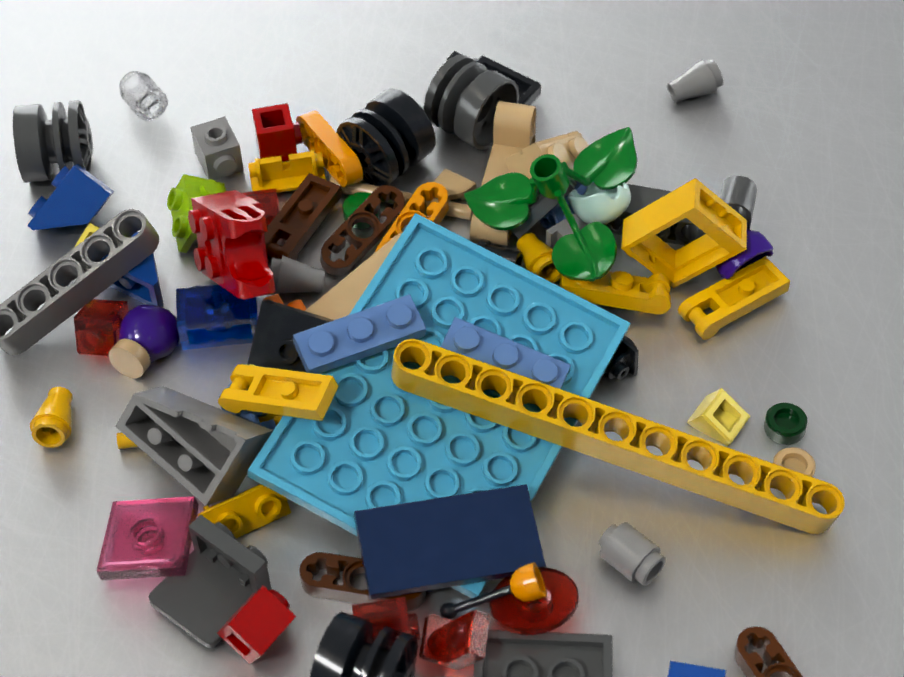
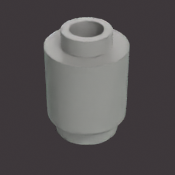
M627 522L619 526L616 524L611 525L599 540V545L602 547L600 557L632 583L638 581L643 586L650 584L665 565L666 558L660 554V548Z

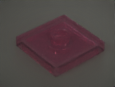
M195 496L114 501L96 571L100 579L116 580L185 576L192 543L188 526L196 519L199 507Z

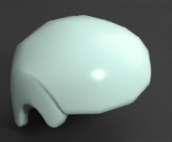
M592 182L591 185L587 186L586 192L583 195H580L574 189L568 194L567 198L573 211L583 222L587 224L601 222L606 225L616 220L628 208L631 201V192L628 184L625 182L622 183V186L618 185L617 188L610 190L599 189Z

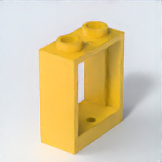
M694 178L623 219L621 249L629 257L634 258L650 270L652 274L661 273L666 275L670 280V286L675 288L747 250V220L698 179ZM685 218L706 233L677 250H674L656 236V234Z

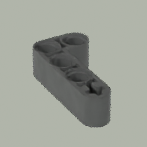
M744 176L728 177L723 182L720 198L747 220V229L750 230L757 186L751 179ZM628 184L631 192V201L628 208L616 220L606 224V226L612 233L622 235L623 219L672 191ZM685 218L656 234V236L667 243L686 245L706 233Z

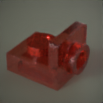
M92 299L83 306L74 316L76 347L79 354L108 356L109 351L117 343L116 331L128 312V301Z
M406 597L352 605L354 616L373 623L372 643L379 632L386 626L396 630V636L406 632L415 635L418 640H421L417 613L408 614Z
M474 609L455 620L434 614L428 615L424 619L419 652L420 658L455 670H461L484 659L491 614Z

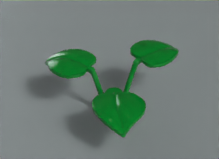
M626 127L593 142L577 156L574 161L573 170L568 168L566 162L561 163L555 155H541L530 166L532 178L529 179L520 173H506L491 179L475 190L464 193L465 200L473 214L482 223L497 230H510L527 221L530 214L528 204L536 203L538 190L546 198L557 199L573 234H567L556 242L552 251V261L555 268L561 275L573 280L595 281L596 279H601L610 271L617 255L616 239L612 231L601 222H592L581 230L579 229L564 198V194L569 186L567 176L584 186H589L594 182L602 190L614 189L618 185L622 186V183H626L632 178L637 168V154L633 133L630 127Z

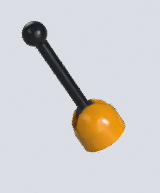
M535 562L521 566L513 573L510 585L457 604L444 603L440 608V615L445 620H452L459 612L513 594L522 601H534L546 597L543 577Z

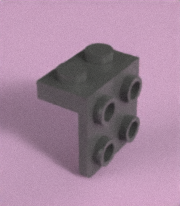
M200 515L188 526L194 550L149 594V601L153 608L202 645L212 648L222 640L217 632L244 602L263 585L270 590L271 584L267 568L268 561L260 550L252 545L245 547L235 539L233 533L220 522L213 524Z

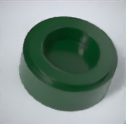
M775 404L766 413L764 422L765 433L776 443L783 445L795 444L805 435L808 422L807 416L800 407L794 404Z

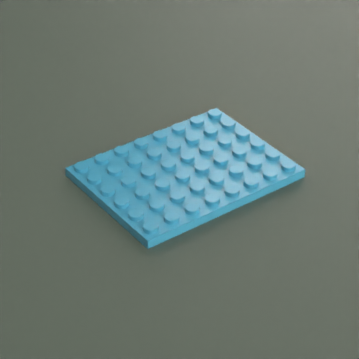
M417 213L414 214L349 314L351 315L410 294L426 327L425 336L417 340L441 347L454 318H459L570 364L571 367L561 390L590 399L631 324ZM393 347L320 373L333 376L339 386L323 421L283 416L248 469L249 478L357 536L354 511L526 484L532 503L563 447L403 391L394 384L391 377L394 350L396 348ZM415 362L403 363V366L408 369L420 368L419 364ZM448 375L443 377L448 383L455 384L461 382L455 376ZM488 389L483 391L485 395L491 398L501 396L495 390ZM528 403L523 405L530 412L541 411L535 404ZM564 418L566 423L571 426H575L578 421L575 418ZM488 581L452 586L451 588L469 598L480 596Z

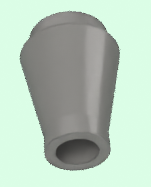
M700 60L677 79L668 83L667 89L673 101L677 103L685 99L717 92V88L723 85V78L717 64L713 60L706 62Z
M282 256V259L272 258L270 270L274 274L276 294L322 293L326 270L314 268L286 256Z

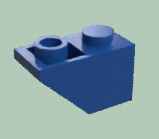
M79 164L74 165L71 169L64 166L51 183L56 189L50 197L46 199L41 196L28 212L33 219L27 226L32 230L88 224L114 191Z

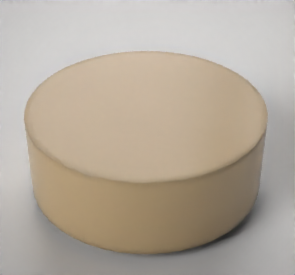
M130 339L118 340L108 354L113 367L121 374L130 378H140L151 364L149 354L145 348Z
M795 447L780 450L773 459V464L814 477L815 461L803 449Z

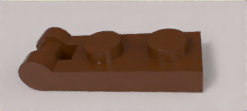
M309 173L267 226L268 232L264 233L267 259H282V256H286L297 261L298 253L342 197L341 186ZM280 238L286 240L283 246L276 244Z

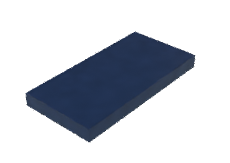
M527 484L354 511L369 600L512 577L518 568L533 562L536 563L540 572H544L546 568Z

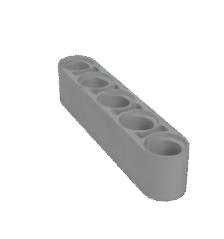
M128 209L119 213L1 303L0 348L11 355L25 352L150 256L157 249L159 235L144 214L135 209ZM140 230V232L137 235L132 237V235L135 232ZM109 254L104 260L100 261L105 255ZM76 279L72 285L68 286L72 280ZM44 303L42 308L37 310V308ZM10 328H12V330H11L8 334L5 335V333H6Z

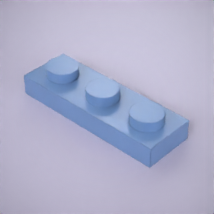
M408 294L293 334V343L307 373L320 374L396 347L404 340L422 338L426 334V327L411 295Z
M456 317L441 345V348L559 389L562 388L571 367L570 364Z

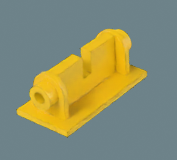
M313 149L309 152L289 154V162H282L281 156L262 159L255 158V162L248 163L253 196L296 190L309 173L326 180L322 152L314 153Z
M259 484L240 493L238 496L226 499L211 507L204 506V511L197 514V517L202 515L213 524L216 522L224 524L236 539L290 514L291 510L286 497Z

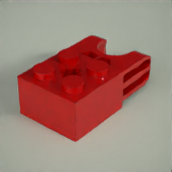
M237 190L191 198L193 210H189L188 219L192 232L197 235L198 248L194 249V260L198 271H202L205 276L239 299L245 300L274 294L276 292L274 274L268 267L264 233L268 232L265 211L261 210L260 203Z

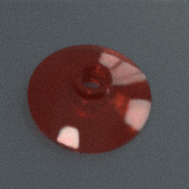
M545 568L541 575L546 587V597L534 601H522L513 594L490 601L489 607L492 618L501 628L515 634L537 635L552 631L566 623L578 607L579 594L575 582L567 574L559 570ZM512 577L504 578L494 590L510 585Z

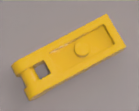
M765 256L735 272L730 279L724 278L687 298L679 306L678 314L686 322H692L695 325V332L703 340H708L720 328L786 293L789 290L790 280ZM710 307L713 312L707 315L703 310Z
M609 271L604 277L595 281H580L569 279L563 275L560 276L561 288L593 304L651 314H664L671 307V296L669 294L670 280L661 273H656L646 278L634 276L624 271Z
M238 364L230 376L232 381L230 387L222 391L218 403L223 409L232 413H240L241 410L323 421L339 386L334 377L330 375Z

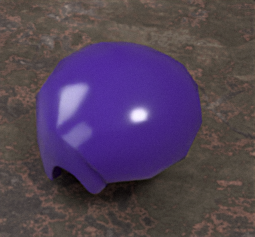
M747 229V250L717 265L716 269L723 279H730L735 272L765 256L771 257L773 255V246L760 232Z
M139 305L128 311L120 323L118 340L130 339L139 343L148 352L151 363H153L157 359L171 355L178 346L180 324L170 310L155 305Z

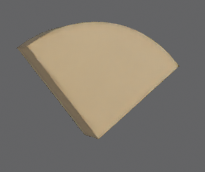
M446 168L433 181L446 188L448 200L461 198V201L465 200L464 193L476 189L475 182Z

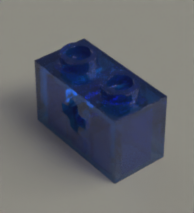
M219 285L176 289L177 328L182 350L253 342L260 312L258 297L245 300L239 299Z

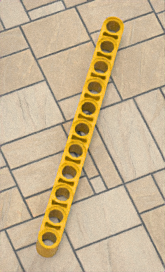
M404 340L394 350L391 371L392 381L398 388L417 396L810 534H821L827 531L844 509L845 499L842 492L828 482L421 340ZM415 362L419 364L420 368L408 369L403 366V363ZM448 375L455 376L461 382L455 384L448 383L443 377ZM488 389L495 390L501 396L491 398L485 395L483 391ZM528 403L535 404L541 411L530 412L523 405ZM564 418H575L582 426H571L566 423ZM605 432L617 433L622 438V441L609 439ZM646 446L659 448L663 455H653L647 450ZM687 460L699 462L704 470L692 468ZM729 474L741 477L745 485L733 482ZM773 488L781 491L786 499L783 500L775 497L770 489ZM812 503H818L823 506L827 514H821L816 511Z

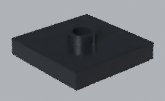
M271 300L262 301L247 365L306 372L294 346L293 334L333 320Z

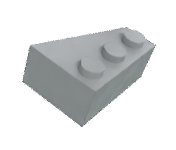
M165 386L134 393L115 426L205 506L235 495L246 477L249 467L273 432L271 429Z

